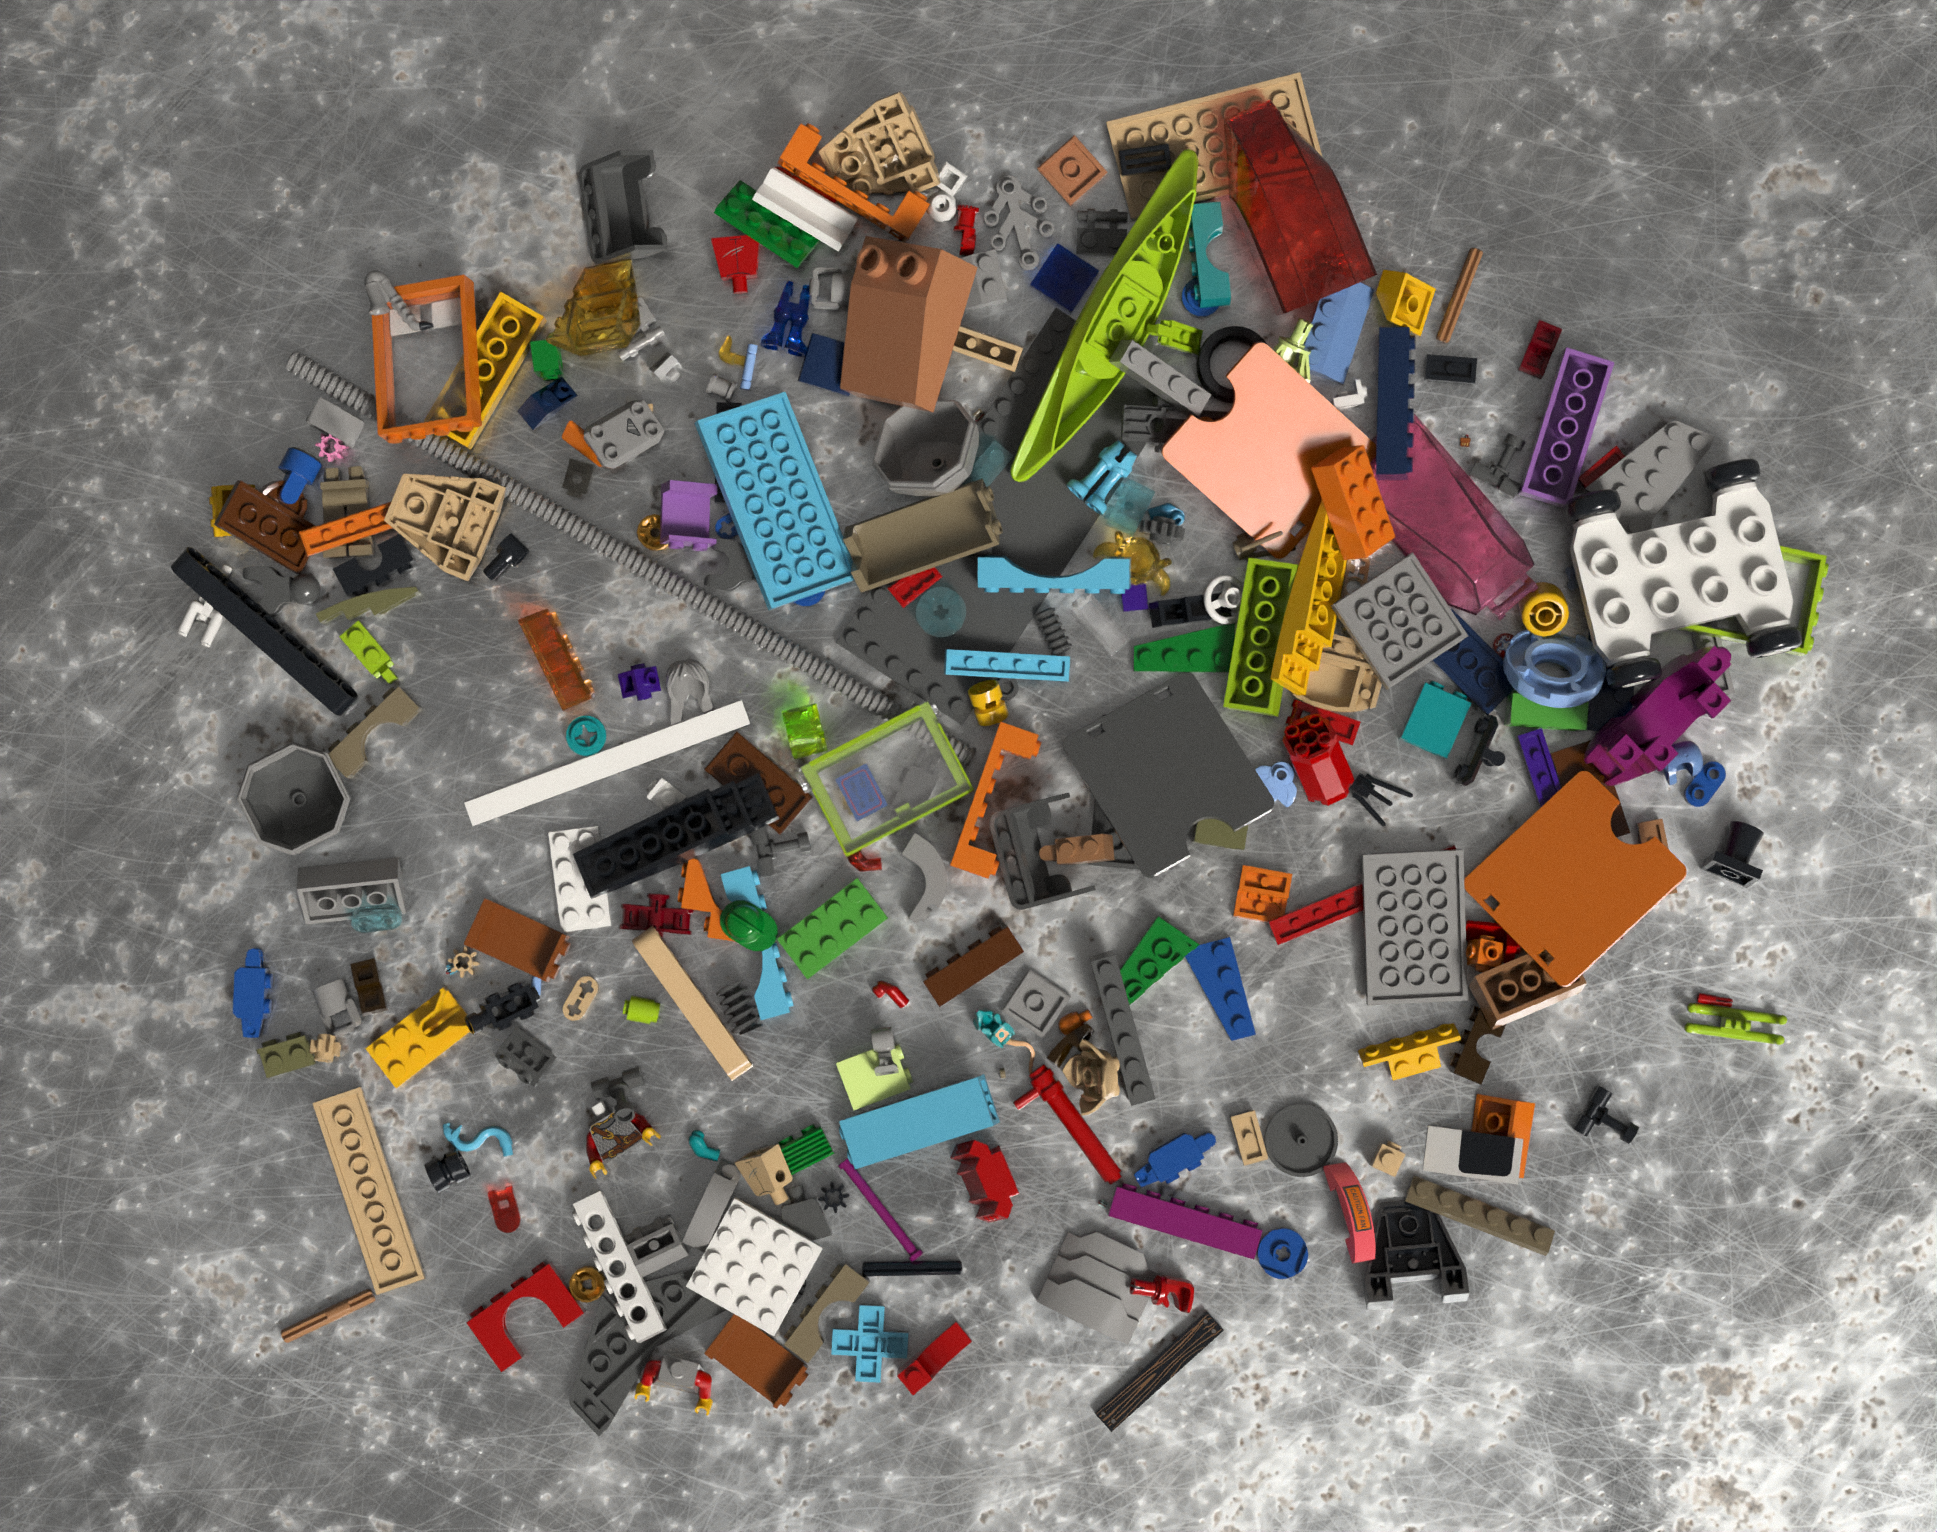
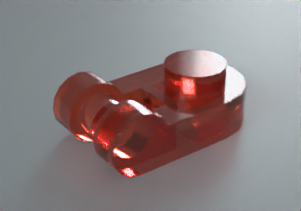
M513 1185L505 1187V1190L498 1192L496 1190L488 1191V1198L497 1228L504 1233H511L517 1230L521 1224V1215ZM508 1200L509 1207L501 1209L499 1202Z

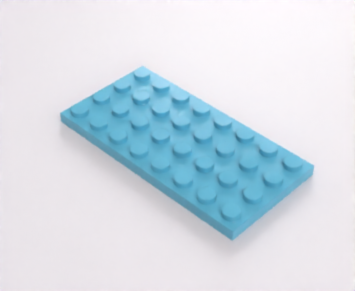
M786 392L697 420L694 424L768 611L854 581L851 574L853 560L843 541L842 532Z

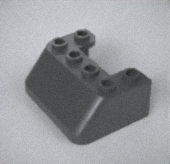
M619 150L581 167L579 182L590 256L594 263L606 264L646 258L668 250L667 236L664 230L660 227L649 229V217L646 210L642 180L650 178L656 169L653 150Z

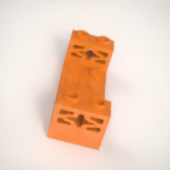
M809 123L806 126L800 124L777 164L833 197L842 205L898 240L906 243L930 205L926 202L927 197L918 191L913 193L908 191L894 215L891 216L889 214L890 210L884 205L877 203L875 206L867 201L869 197L857 189L855 192L846 188L847 183L839 177L834 176L832 179L824 174L826 170L814 162L812 165L807 163L820 143L822 136L819 135L820 130Z
M1000 721L950 866L989 879L990 874L995 876L1000 861L995 860L997 855L968 844L969 841L975 842L980 827L975 826L977 818H983L988 803L983 801L986 793L992 794L996 779L992 778L994 770L1000 771L1004 755L1000 754L1001 751L1030 760L1031 756H1037L1042 743L1037 740L1038 734Z

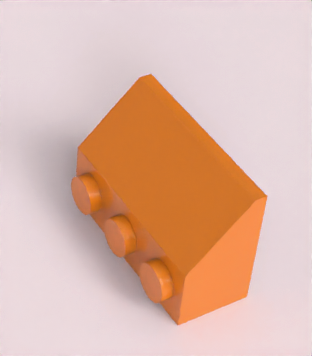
M1477 1094L1471 1132L1523 1139L1519 1178H1524L1535 1103Z

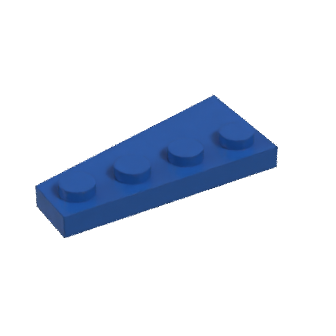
M1227 937L1199 945L1188 953L1185 958L1230 1040L1234 1041L1256 1035L1231 938Z

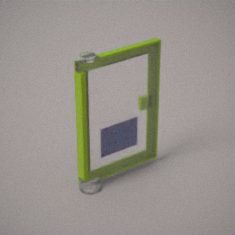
M927 701L917 705L794 771L805 793L813 791L846 857L975 791L938 721V718L942 716L935 703L930 706Z

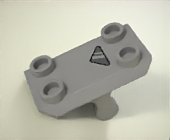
M634 400L587 426L584 432V440L591 447L602 466L615 469L623 463L631 462L640 453L659 443L664 434V429L645 400Z

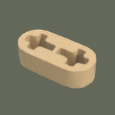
M584 976L576 982L563 1005V1014L567 1019L576 1021L586 1014L599 990V984L596 979ZM591 981V987L594 989L593 992H587L584 998L580 995L583 991V988L580 986L581 983ZM578 999L581 1000L578 1007L581 1013L571 1016V1010L568 1008V1005H574Z

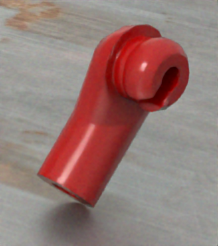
M881 980L872 987L873 993L878 998H882L886 993L899 1008L905 1007L909 1002V999L897 986Z

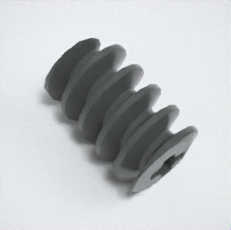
M743 980L725 986L716 993L717 996H725L720 1005L729 1006L723 1012L724 1015L733 1016L727 1021L728 1024H736V1027L731 1030L732 1034L742 1035L763 1026V1024L754 1023L759 1018V1015L751 1014L756 1007L755 1005H747L752 997L743 996V993L748 990L747 986H739Z

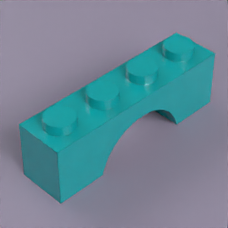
M1221 202L1194 204L1189 228L1192 230V237H1188L1189 252H1194L1195 261H1191L1192 276H1197L1198 284L1193 285L1194 299L1199 300L1200 308L1230 305L1229 273L1215 268L1206 255L1208 244L1215 237L1221 235L1223 231Z

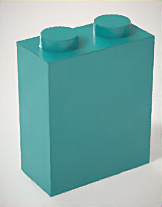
M1430 681L1429 684L1425 682L1422 684L1398 739L1446 759L1471 706V702L1466 701L1467 696L1462 693L1453 691V694L1444 691L1445 686L1437 682Z

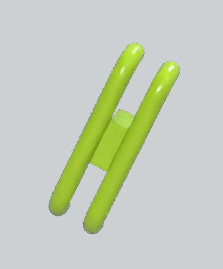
M1689 1003L1687 1005V1010L1690 1013L1721 1017L1720 1027L1687 1023L1684 1026V1030L1688 1033L1782 1045L1785 1042V1038L1782 1035L1750 1031L1751 1021L1784 1025L1787 1023L1785 1015L1699 1003Z

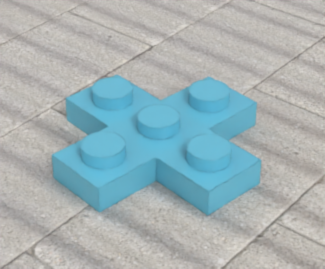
M860 1304L858 1330L833 1328L831 1355L857 1356L855 1381L880 1383L882 1357L907 1359L909 1332L883 1331L885 1306Z

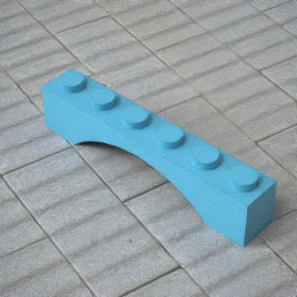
M980 555L978 557V588H984V592H999V588H1009V592L1022 593L1024 588H1034L1035 593H1049V588L1059 589V593H1075V589H1085V593L1090 594L1100 593V589H1110L1111 594H1124L1125 589L1131 588V557H1105L1096 565L1082 572L1064 576H1048L1028 571L1015 564L1006 556Z
M751 866L721 874L727 899L731 902L744 900L762 911L767 909L764 894H758L756 885L761 883L757 870L752 871ZM777 943L762 951V973L759 986L754 995L760 1020L790 1013V1007L794 1006L791 992H785L783 983L787 982L784 967L779 968L776 958L781 957Z

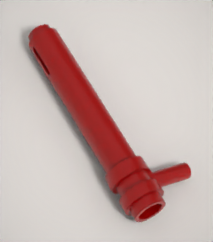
M1045 1064L1041 1065L1028 1075L1033 1088L1013 1102L1014 1105L1020 1110L1038 1096L1044 1102L1047 1101L1104 1182H1108L1110 1185L1122 1177L1119 1173L1121 1171L1063 1091L1064 1086L1059 1080H1055L1053 1077L1054 1072L1051 1068H1047Z

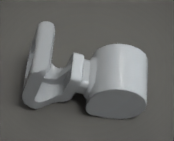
M892 1027L871 1029L874 1052H878L880 1061L879 1066L874 1068L875 1075L882 1076L899 1073V1069L894 1064L891 1051L895 1049Z

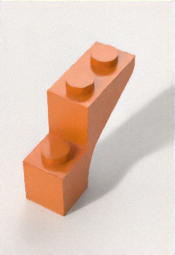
M690 859L688 863L683 862L681 877L685 878L684 888H679L677 902L682 903L681 908L711 912L710 917H706L704 923V932H708V938L734 941L721 928L720 916L723 910L719 908L713 898L700 861Z

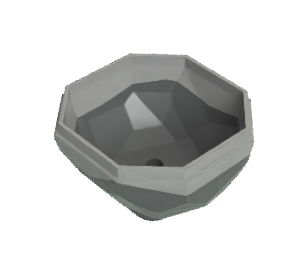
M292 742L248 764L237 796V801L258 843L293 856L338 834L351 799L330 755L296 742ZM298 795L304 797V802L300 805L296 803Z

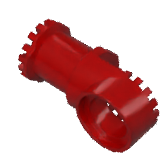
M957 205L958 218L953 230L963 233L959 255L969 256L974 254L976 242L974 222L976 213H979V208Z

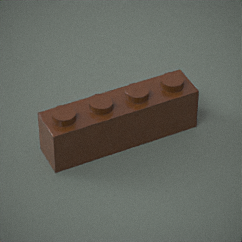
M1001 925L988 933L990 938L983 943L978 939L967 946L969 952L963 956L957 953L946 960L948 965L943 969L939 970L938 967H935L925 974L927 979L923 982L939 1007L1024 952L1008 926L1004 929Z

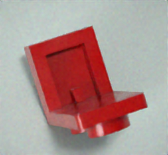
M1466 921V942L1468 940L1480 939V935L1495 937L1496 942L1504 943L1503 963L1514 960L1515 954H1520L1521 947L1498 923Z

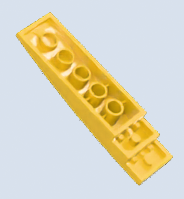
M1323 500L1320 503L1291 589L1270 678L1296 695H1306L1310 671H1319L1323 647L1332 646L1337 615L1331 605L1340 600L1347 560H1343Z

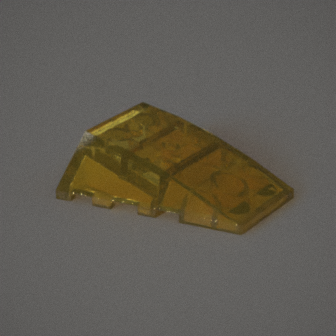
M631 258L584 268L572 290L574 293L572 299H567L564 305L565 312L562 317H557L554 323L556 328L553 333L548 334L546 341L580 357L627 348L641 325Z

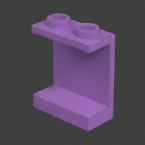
M669 480L661 484L660 544H668L670 549H683L684 546H690L694 551H707V548L716 544V539L709 538L710 498L717 495V484Z

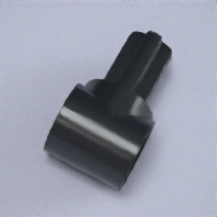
M510 533L497 546L496 552L498 555L487 565L483 572L493 581L509 564L512 567L517 566L528 555L530 550Z

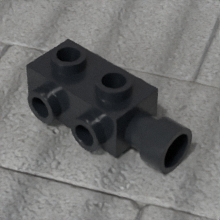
M517 982L508 986V991L501 995L497 992L485 997L486 1002L479 1005L481 1012L477 1014L473 1012L464 1017L469 1031L474 1035L483 1031V1027L487 1025L489 1028H497L498 1031L512 1026L511 1021L518 1017L524 1020L535 1014L533 1010L539 1007L537 1001L540 1000L536 988H530L529 984ZM516 996H519L521 999L518 1005L514 1002ZM495 1006L498 1008L496 1016L492 1012V1008Z

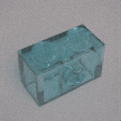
M1129 478L1126 484L1121 482L1115 493V496L1119 497L1115 506L1110 504L1103 517L1107 519L1105 526L1132 539L1155 491Z

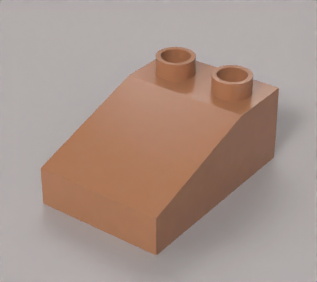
M865 236L862 249L857 256V266L850 288L840 389L861 398L934 412L978 267L942 249Z

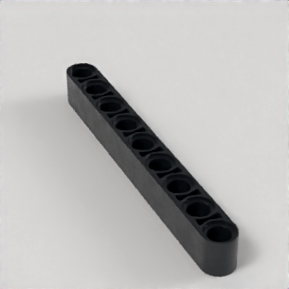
M187 547L171 565L173 572L331 712L341 716L358 698L356 691L196 549Z

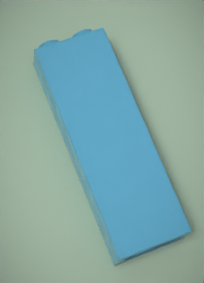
M982 1074L847 1117L839 1121V1132L841 1138L846 1141L849 1162L854 1165L855 1169L994 1126L1000 1123L985 1075Z

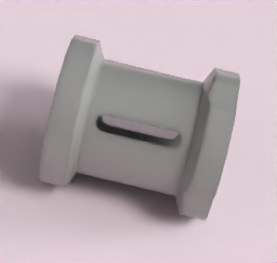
M714 372L706 393H714L725 398L726 402H730L738 382L725 380L718 377V373Z

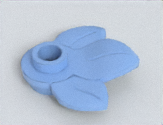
M1278 761L1272 766L1261 765L1255 769L1274 798V802L1278 799L1285 807H1289L1297 793V788L1293 782L1295 772L1292 765L1285 761ZM1283 770L1287 776L1279 778L1277 772Z

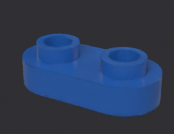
M1705 763L1702 770L1688 784L1684 791V798L1689 805L1693 807L1706 805L1725 780L1726 771L1720 763ZM1712 769L1717 771L1715 779L1709 776V772ZM1697 789L1701 790L1702 797L1700 799H1697L1694 796V792Z

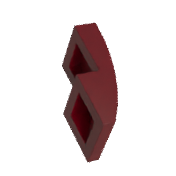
M1539 320L1518 370L1542 379L1562 329Z

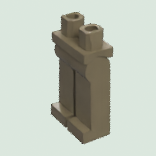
M362 466L348 467L349 480L340 481L339 468H325L324 482H320L323 524L370 509L369 481L365 479ZM372 535L324 551L323 558L376 556L374 537Z

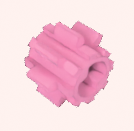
M321 433V443L315 444V446L321 448L318 456L324 457L327 455L329 462H333L335 456L343 459L342 451L343 449H349V447L345 446L343 441L331 434L327 436ZM334 439L336 441L334 445L336 450L330 453L328 451L330 447L328 442Z

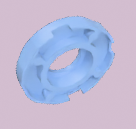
M1525 630L1519 632L1511 639L1504 656L1503 669L1512 687L1528 700L1548 707L1570 708L1586 703L1599 693L1606 673V662L1593 648L1592 642L1578 633L1576 638L1561 634L1560 631L1552 636L1542 637ZM1544 662L1557 663L1565 667L1571 677L1557 678L1548 676L1540 672L1536 666Z

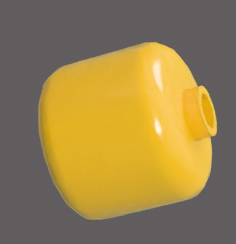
M1547 582L1534 583L1528 586L1520 596L1518 606L1521 620L1526 629L1534 635L1542 637L1552 636L1561 631L1566 625L1569 617L1568 604L1561 589L1554 584Z

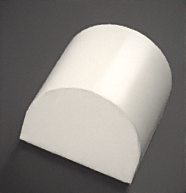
M946 162L939 172L941 183L937 187L954 197L966 181L967 176Z

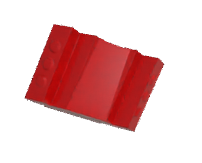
M976 1140L956 1144L950 1158L961 1162L957 1174L962 1177L969 1193L970 1199L968 1202L980 1206L975 1218L988 1223L1008 1219L1013 1207L1010 1198L1018 1195L1019 1190L1000 1146L989 1150L988 1145Z

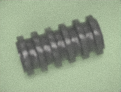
M1050 607L1037 613L1034 618L1039 621L1038 627L1043 629L1041 633L1046 636L1044 640L1049 642L1048 648H1052L1051 654L1057 656L1071 649L1072 644L1068 643L1069 637L1064 635L1066 631L1061 628L1062 623L1057 620L1059 616L1054 614L1055 608Z

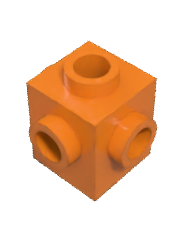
M1480 935V939L1468 940L1466 948L1467 966L1475 967V971L1485 972L1500 966L1504 960V943L1496 942L1495 937Z

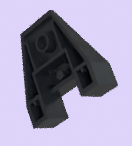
M1405 1200L1381 1202L1375 1228V1259L1368 1262L1363 1286L1366 1310L1392 1308L1393 1292L1391 1283L1439 1279L1442 1303L1467 1301L1469 1286L1466 1267L1440 1215Z

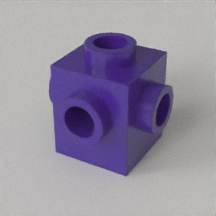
M645 663L630 666V671L618 674L623 699L637 697V701L651 699L652 693L661 691L656 666L646 668Z

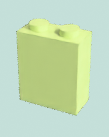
M900 1044L896 1045L895 1049L891 1051L892 1060L899 1069V1073L875 1075L874 1068L879 1066L880 1061L878 1052H874V1049L836 1062L853 1110L911 1089L910 1083L914 1081L909 1068L904 1069L900 1061L904 1059Z

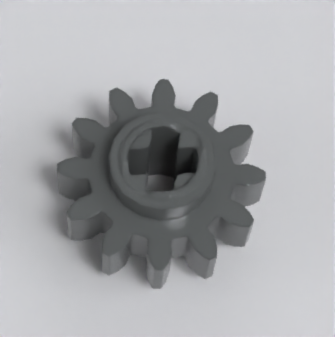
M1154 516L1152 521L1141 520L1139 532L1148 534L1150 536L1149 540L1152 542L1171 544L1173 539L1183 540L1185 528L1175 526L1176 520Z

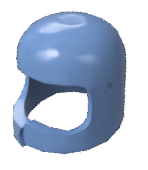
M1683 741L1671 745L1679 754L1663 769L1669 786L1676 784L1677 771L1687 770L1691 776H1694L1702 770L1703 756L1699 747L1694 742Z

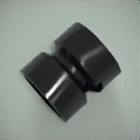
M457 1148L445 1153L442 1160L435 1158L424 1164L427 1175L438 1193L451 1188L452 1182L459 1184L471 1178L469 1168Z

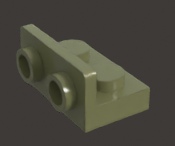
M297 1032L287 1035V1041L277 1043L276 1039L261 1043L262 1048L256 1051L257 1054H260L266 1078L317 1064L314 1060V1054L309 1052V1035L301 1036V1033Z

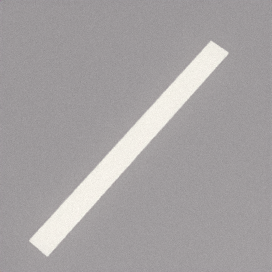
M741 700L467 801L464 804L472 826L746 726L750 724Z

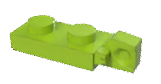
M1161 320L1160 324L1148 323L1146 333L1157 336V342L1163 346L1191 355H1198L1203 330L1173 320Z
M359 620L339 636L371 675H374L377 679L382 675L389 684L398 679L390 669L394 665L392 658Z

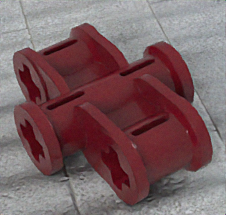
M647 893L649 906L621 904L623 914L622 924L619 925V929L641 931L647 930L651 926L654 928L656 926V931L662 939L664 932L692 935V931L689 929L690 917L694 910L666 908V902L670 895Z

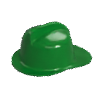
M737 900L729 903L721 913L720 925L723 932L745 948L752 951H764L775 943L778 929L774 919L755 905L744 900Z

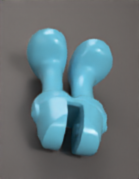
M1119 440L1099 453L1100 461L1084 479L1080 481L1071 479L1066 485L1077 498L1083 500L1098 479L1109 470V474L1101 485L1085 501L1089 508L1100 515H1103L1107 510V505L1104 501L1108 492L1121 477H1128L1130 472H1132V465L1137 457L1130 450L1121 459L1120 463L1116 461L1115 457L1119 456L1122 448L1125 446Z

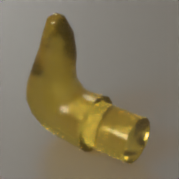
M727 336L718 353L720 359L731 365L744 366L746 356L730 352L732 338Z

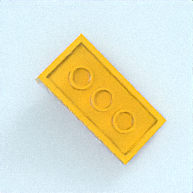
M443 987L437 994L365 1049L394 1087L398 1088L470 1032L464 1019L468 1014L447 987Z

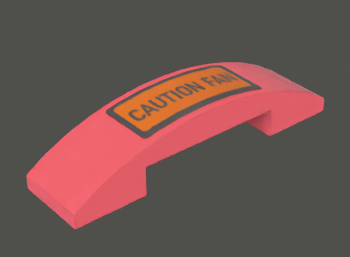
M1346 1162L1324 1166L1323 1169L1330 1191H1337L1350 1237L1345 1239L1352 1264L1375 1259L1376 1249L1373 1221L1367 1199L1356 1175Z

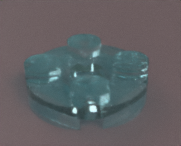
M935 587L928 590L920 598L916 606V618L919 626L927 634L937 638H945L954 635L962 628L966 619V606L963 599L955 591L947 587ZM942 605L943 609H948L949 611L948 614H945V619L940 620L939 616H934V611L938 610L937 606Z

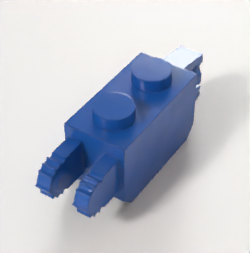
M257 947L248 950L247 957L245 958V967H240L234 972L233 1014L237 1018H241L243 1037L247 1038L260 1037L263 1019L267 1018V1014H270L272 1009V1000L268 999V988H272L273 974L269 973V968H264V952Z
M1207 1132L1204 1135L1201 1134L1193 1138L1191 1134L1182 1133L1152 1150L1148 1154V1163L1134 1173L1137 1182L1141 1187L1160 1181V1183L1165 1181L1169 1184L1180 1177L1178 1173L1187 1168L1188 1171L1194 1170L1202 1165L1200 1161L1204 1159L1202 1153L1211 1149L1210 1147L1217 1143L1216 1136L1211 1134V1132Z

